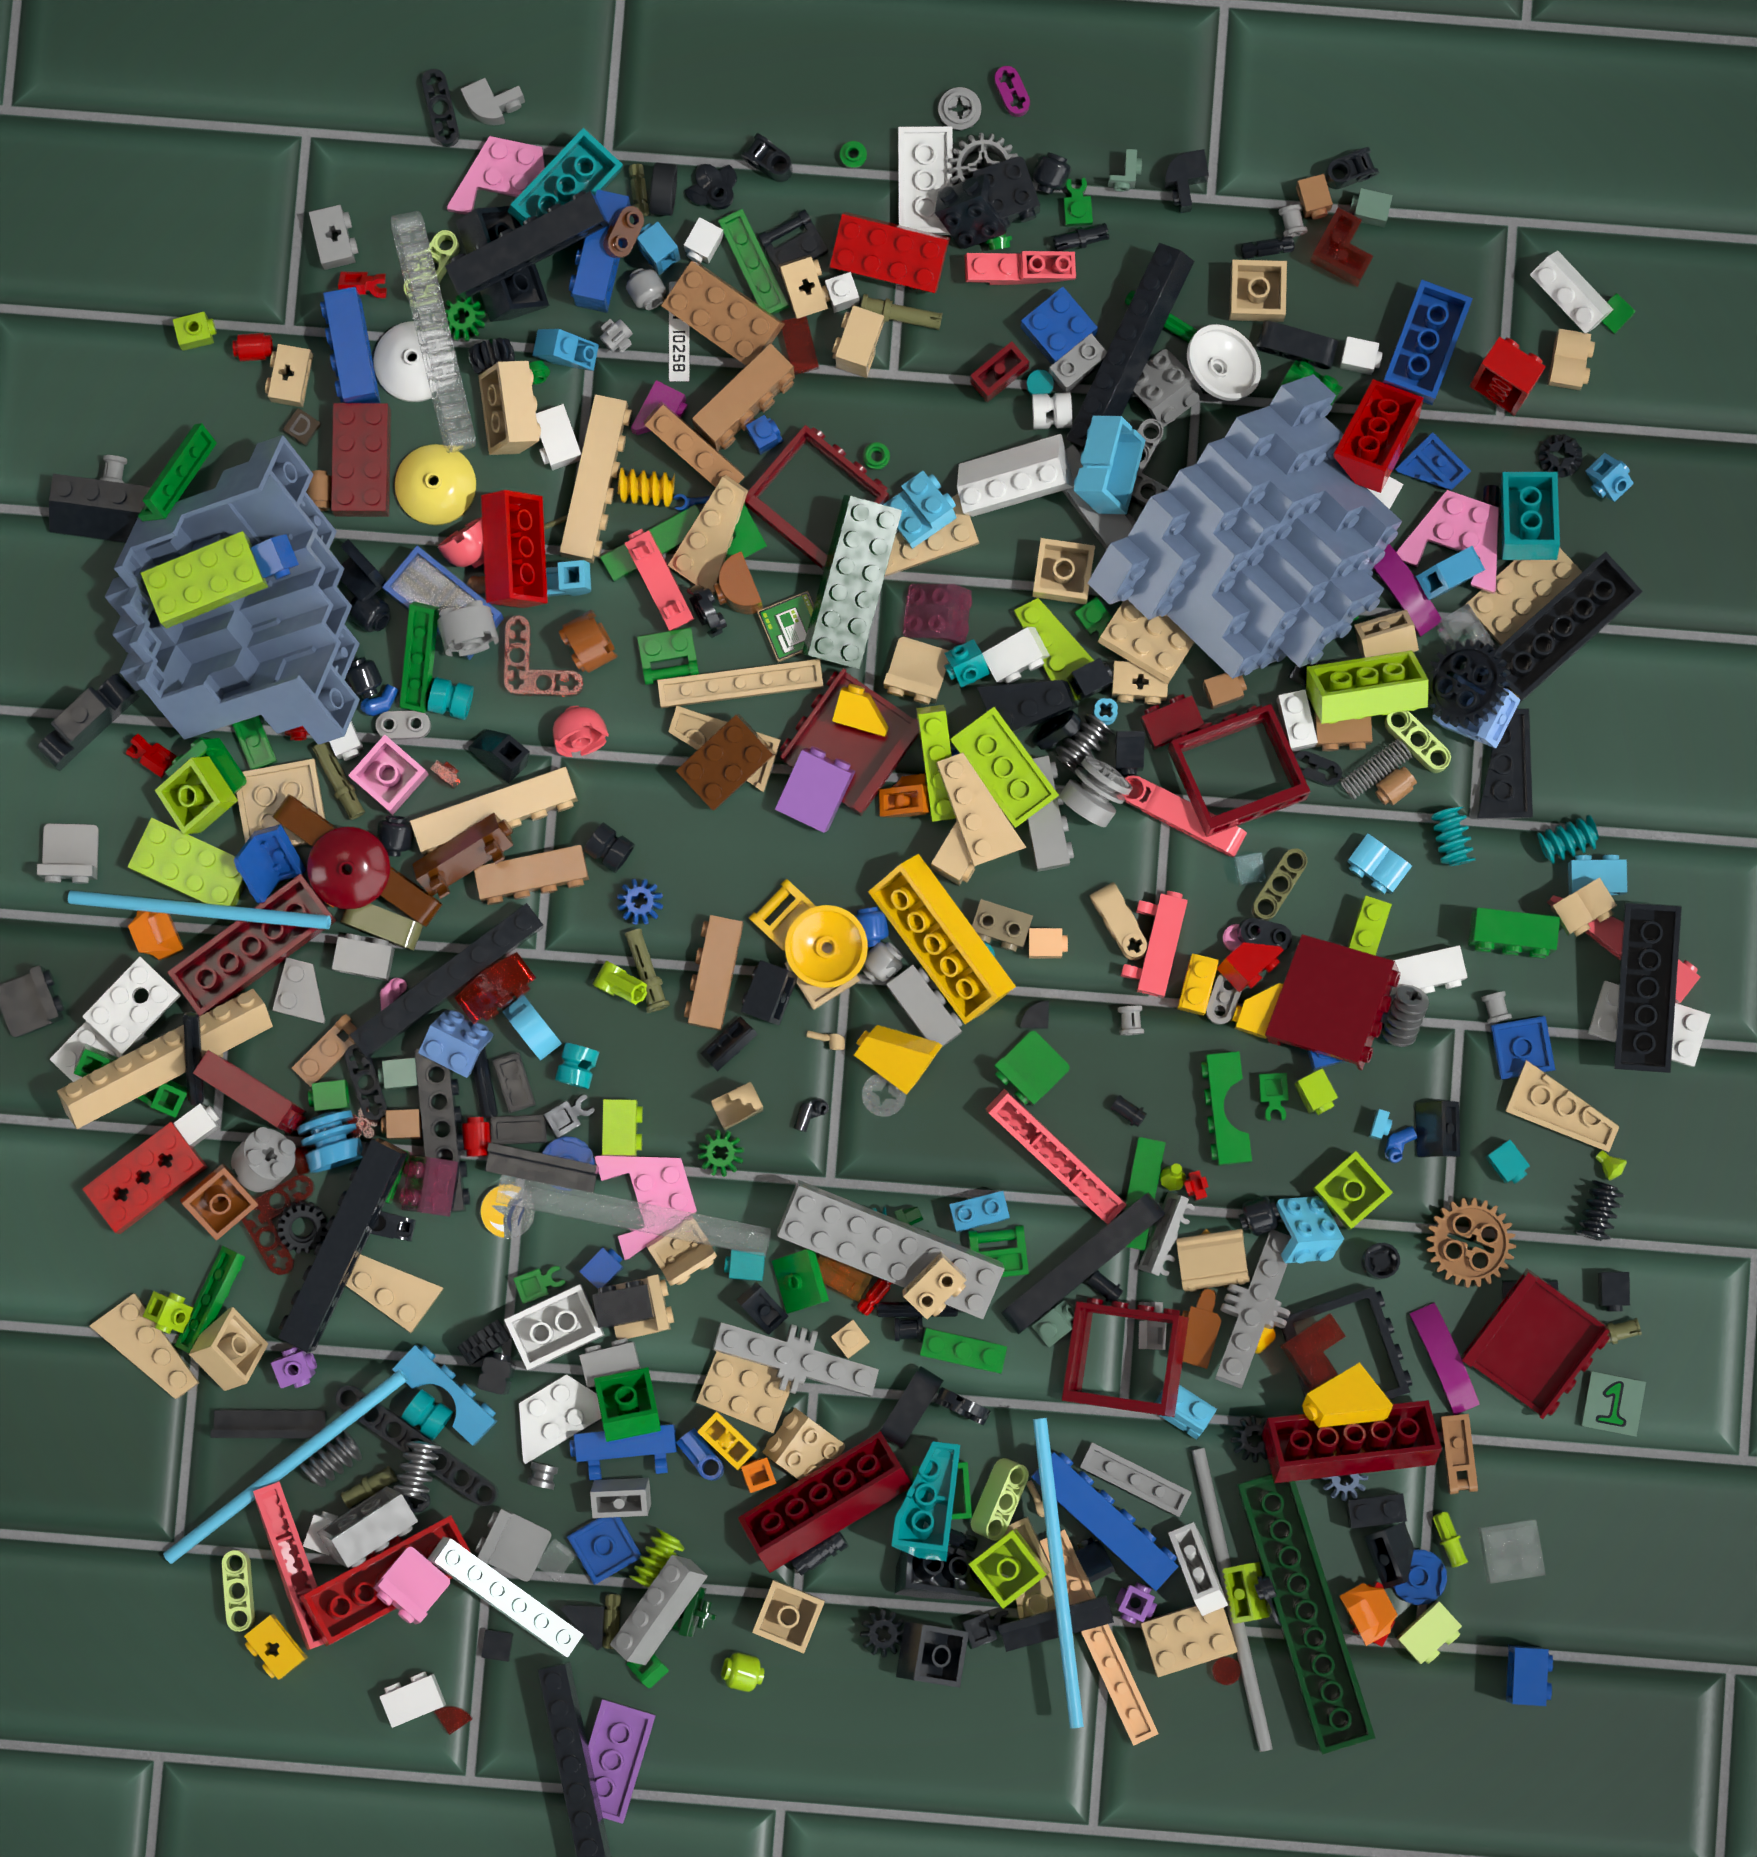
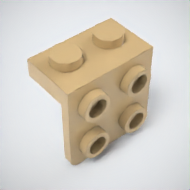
M906 637L899 638L889 672L886 673L884 688L888 689V693L895 696L903 697L905 694L914 697V701L929 705L930 702L936 704L946 673L944 665L948 664L944 653L948 652V650Z
M693 1216L646 1245L670 1286L683 1284L690 1278V1274L698 1269L704 1270L708 1268L717 1257L709 1240Z
M658 1274L640 1279L644 1285H649L656 1318L614 1326L617 1339H629L671 1330L670 1323H674V1316L671 1306L666 1307L664 1296L669 1295L666 1279L661 1280ZM625 1283L614 1285L616 1290L626 1288Z
M794 1408L784 1418L782 1426L768 1440L762 1452L787 1472L801 1480L839 1457L845 1449V1445L797 1408Z

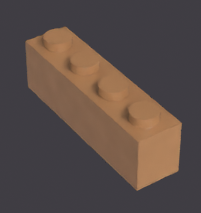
M662 401L643 421L645 426L713 486L717 487L725 475L738 484L745 477L737 467Z
M581 845L505 860L496 865L495 863L486 864L474 870L480 900L482 902L487 901V905L504 902L503 898L514 896L515 900L530 897V892L541 890V894L557 891V886L568 885V888L583 886L584 881L589 880L584 851Z
M710 915L709 922L704 921L701 937H705L704 948H698L695 964H700L698 975L693 974L690 990L694 991L692 1002L687 1001L684 1017L689 1018V1025L717 1031L722 1030L744 925L742 921Z

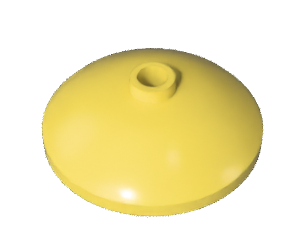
M439 444L426 445L411 452L400 464L395 477V493L402 509L414 520L427 525H444L457 520L469 509L476 493V477L470 462L456 449ZM437 477L439 479L438 484L430 485V478Z

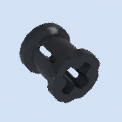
M918 1317L916 1320H900V1318H895V1342H900L901 1339H918L919 1342H923V1318Z
M420 1493L427 1501H424L423 1504H418L417 1508H415L414 1503L410 1502L409 1496L404 1495V1499L413 1513H420L430 1505L429 1494Z

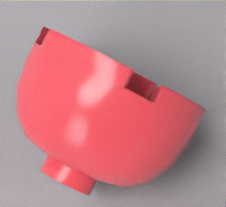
M482 517L465 525V528L455 531L438 545L441 554L449 563L463 568L469 565L477 568L484 563Z
M571 706L567 708L556 719L553 726V742L556 751L566 757H572L571 752L581 751L580 754L583 756L597 751L605 745V737L609 735L602 717L595 710L586 707Z

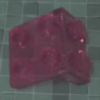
M911 584L908 588L903 635L907 638L944 639L954 644L966 643V636L969 632L968 619L972 606V591L956 584Z
M410 1156L409 1161H406L404 1166L406 1181L399 1197L402 1210L450 1217L458 1162L431 1157Z

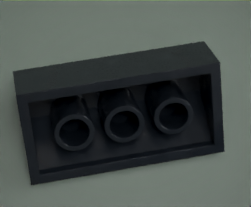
M510 206L475 208L456 221L467 254L475 251L474 247L484 241L492 242L498 239V235L501 232L511 228L515 230L522 226L508 213ZM535 264L480 291L490 322L511 320L550 306Z
M53 474L49 496V532L126 543L139 513L145 506L142 500L151 487Z

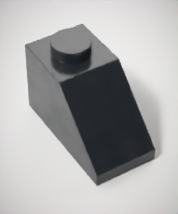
M1117 731L1115 737V769L1121 771L1122 776H1136L1138 771H1143L1145 731Z
M1405 1522L1385 1527L1364 1536L1383 1588L1387 1589L1408 1582L1414 1546Z
M1090 1537L1077 1544L1079 1549L1075 1551V1554L1089 1583L1115 1571L1099 1539L1093 1541V1538Z

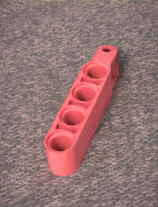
M1132 775L1125 778L1133 787L1129 795L1122 794L1126 803L1233 858L1236 856L1247 834L1246 831L1236 826L1206 837L1191 802L1139 776Z

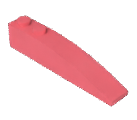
M1553 895L1547 903L1553 906L1564 898ZM1612 916L1601 923L1598 919L1588 924L1590 929L1585 933L1621 961L1623 922ZM1678 959L1675 1000L1677 1004L1682 1002L1701 978L1696 973L1698 969L1686 960L1681 962Z
M1003 1089L985 1108L997 1122L1107 1225L1127 1206L1008 1091Z
M277 1482L255 1490L253 1494L307 1650H310L324 1643L299 1597L317 1588V1584L281 1484Z

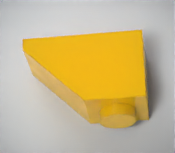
M849 684L848 687L843 686L832 721L885 736L889 727L871 695L864 692L865 688L858 685Z
M1279 983L1246 999L1242 1006L1237 1005L1232 1021L1236 1022L1234 1029L1266 1039L1265 1033L1283 984Z

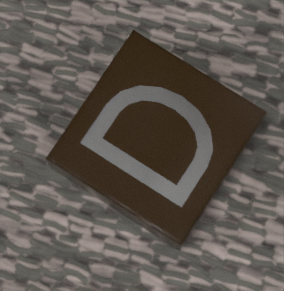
M297 408L283 431L307 446L321 426V423Z

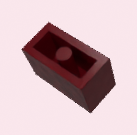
M1011 341L970 375V383L988 403L1029 369V360Z
M1182 694L1170 699V705L1163 708L1155 705L1144 711L1145 715L1141 717L1140 721L1153 750L1173 741L1172 738L1180 736L1183 732H1187L1188 735L1197 732V729L1204 725L1192 695L1185 698V695Z

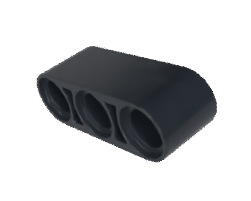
M1263 321L1256 349L1292 361L1306 362L1313 367L1330 370L1332 369L1339 342L1323 335L1281 323Z
M920 1366L880 1430L884 1438L902 1449L944 1380Z

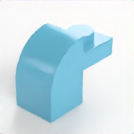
M585 560L558 562V567L546 568L547 597L559 595L578 596L591 592L589 562Z
M524 995L502 1011L540 1061L562 1044Z

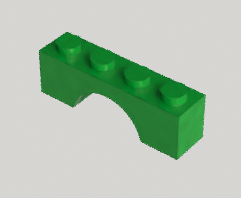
M85 1043L74 1067V1074L84 1077L117 1060L118 1057ZM170 1080L143 1094L138 1099L145 1102L151 1108L176 1118L187 1095V1087Z
M1240 1051L1206 1055L1205 1062H1201L1202 1078L1208 1079L1209 1089H1204L1206 1106L1211 1105L1212 1116L1207 1117L1209 1133H1214L1215 1144H1210L1212 1160H1217V1166L1252 1162L1249 1133L1242 1132L1232 1126L1224 1112V1099L1227 1091L1243 1079Z

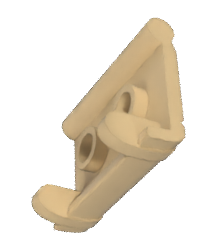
M1242 1229L1176 1239L1184 1291L1194 1292L1199 1289L1230 1284L1242 1285L1250 1282Z

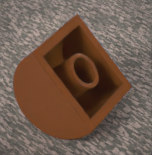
M742 551L730 556L721 567L719 583L713 585L720 605L726 603L732 610L746 615L758 613L757 611L763 609L762 601Z
M223 1163L180 1199L184 1207L216 1241L259 1205L250 1192L239 1183L237 1177Z

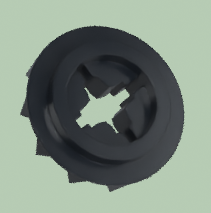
M1566 434L1551 436L1544 441L1539 451V461L1542 468L1546 472H1558L1559 478L1574 474L1583 460L1582 447L1579 446L1575 438H1571ZM1562 445H1564V453L1570 457L1564 458L1561 465L1558 466V457L1550 453L1558 452Z

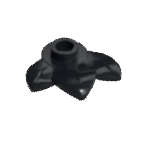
M710 164L699 165L696 169V181L698 184L685 190L689 200L698 206L710 204L713 208L720 210L728 208L734 199L732 189L737 182L735 170L731 165L723 167L720 171ZM724 192L722 197H716L717 194Z
M1269 1575L1266 1577L1258 1576L1259 1583L1254 1584L1260 1600L1265 1599L1268 1616L1271 1619L1274 1618L1276 1624L1280 1626L1282 1623L1275 1612L1271 1600L1277 1597Z

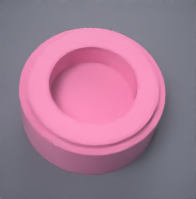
M1239 924L1229 926L1223 933V944L1232 952L1242 944L1237 936Z

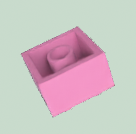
M384 735L348 776L393 815L429 774L398 745Z

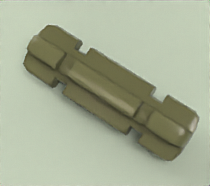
M632 164L629 166L630 178H632L630 182L633 203H635L633 206L637 207L642 212L643 217L649 215L648 203H646L648 200L645 178H643L644 168L642 164Z
M607 1594L605 1597L607 1610H605L604 1632L606 1635L603 1637V1647L606 1649H614L610 1643L619 1632L620 1610H618V1606H620L621 1596L618 1594Z

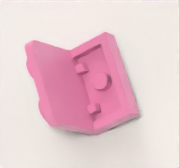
M408 1547L373 1588L378 1592L376 1596L388 1606L392 1604L399 1610L398 1615L409 1624L413 1622L416 1625L421 1623L427 1616L426 1612L449 1586L450 1579L415 1548Z

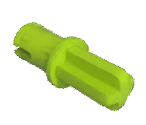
M1441 1512L1433 1516V1521L1441 1538L1440 1545L1444 1546L1451 1567L1455 1568L1467 1563L1468 1560L1459 1541L1461 1536L1457 1535L1449 1513Z

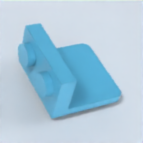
M1319 1196L1279 1199L1276 1203L1277 1210L1292 1237L1281 1253L1284 1263L1331 1260L1343 1242L1344 1237L1325 1202Z

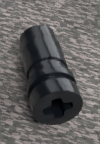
M839 1531L792 1559L791 1563L802 1576L809 1570H813L821 1565L831 1555L833 1557L836 1556L838 1550L842 1552L849 1545Z

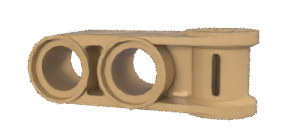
M1112 882L1089 895L1123 955L1129 960L1136 961L1141 959L1146 952L1147 942L1139 929L1134 915L1129 907L1126 906L1116 884ZM1133 940L1135 944H1141L1138 953L1134 950H1128L1130 941Z

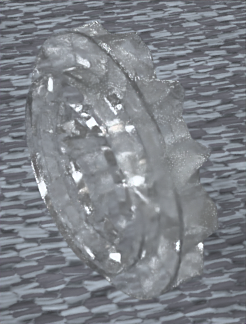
M875 1074L864 1084L862 1099L864 1105L871 1113L876 1116L889 1117L899 1112L903 1107L906 1094L880 1074ZM888 1083V1093L896 1099H886L882 1106H879L880 1097L872 1091H882Z

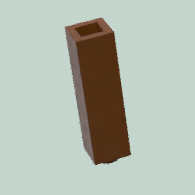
M492 813L414 862L412 865L416 880L431 897L438 893L439 898L442 899L450 894L448 886L491 859H493L495 865L505 859L503 852L513 846L510 835L513 833L511 826L505 819L501 821L495 813Z

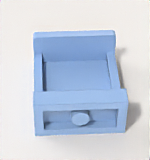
M1454 674L1453 678L1461 684H1465L1479 694L1485 695L1486 691ZM1453 685L1447 688L1445 694L1452 690ZM1504 688L1509 693V696H1501L1500 698L1504 706L1496 704L1497 714L1487 713V722L1479 718L1478 726L1469 721L1467 728H1464L1460 723L1457 727H1454L1450 724V721L1446 724L1440 719L1441 717L1438 718L1436 715H1433V720L1447 730L1497 748L1520 699L1510 690ZM1474 697L1468 700L1467 706L1473 702Z

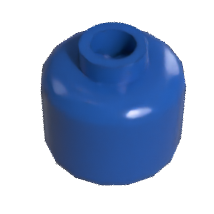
M878 907L857 910V914L854 916L863 926L867 936L868 947H873L881 942L882 939L888 937L887 918L882 911H878Z

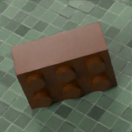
M736 714L676 771L714 811L776 753L740 714Z

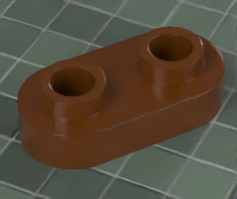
M628 206L617 211L603 241L604 250L610 257L620 258L627 256L631 252L644 224L643 214L637 207ZM630 215L634 218L633 224L630 223ZM619 239L623 242L622 248L618 245Z

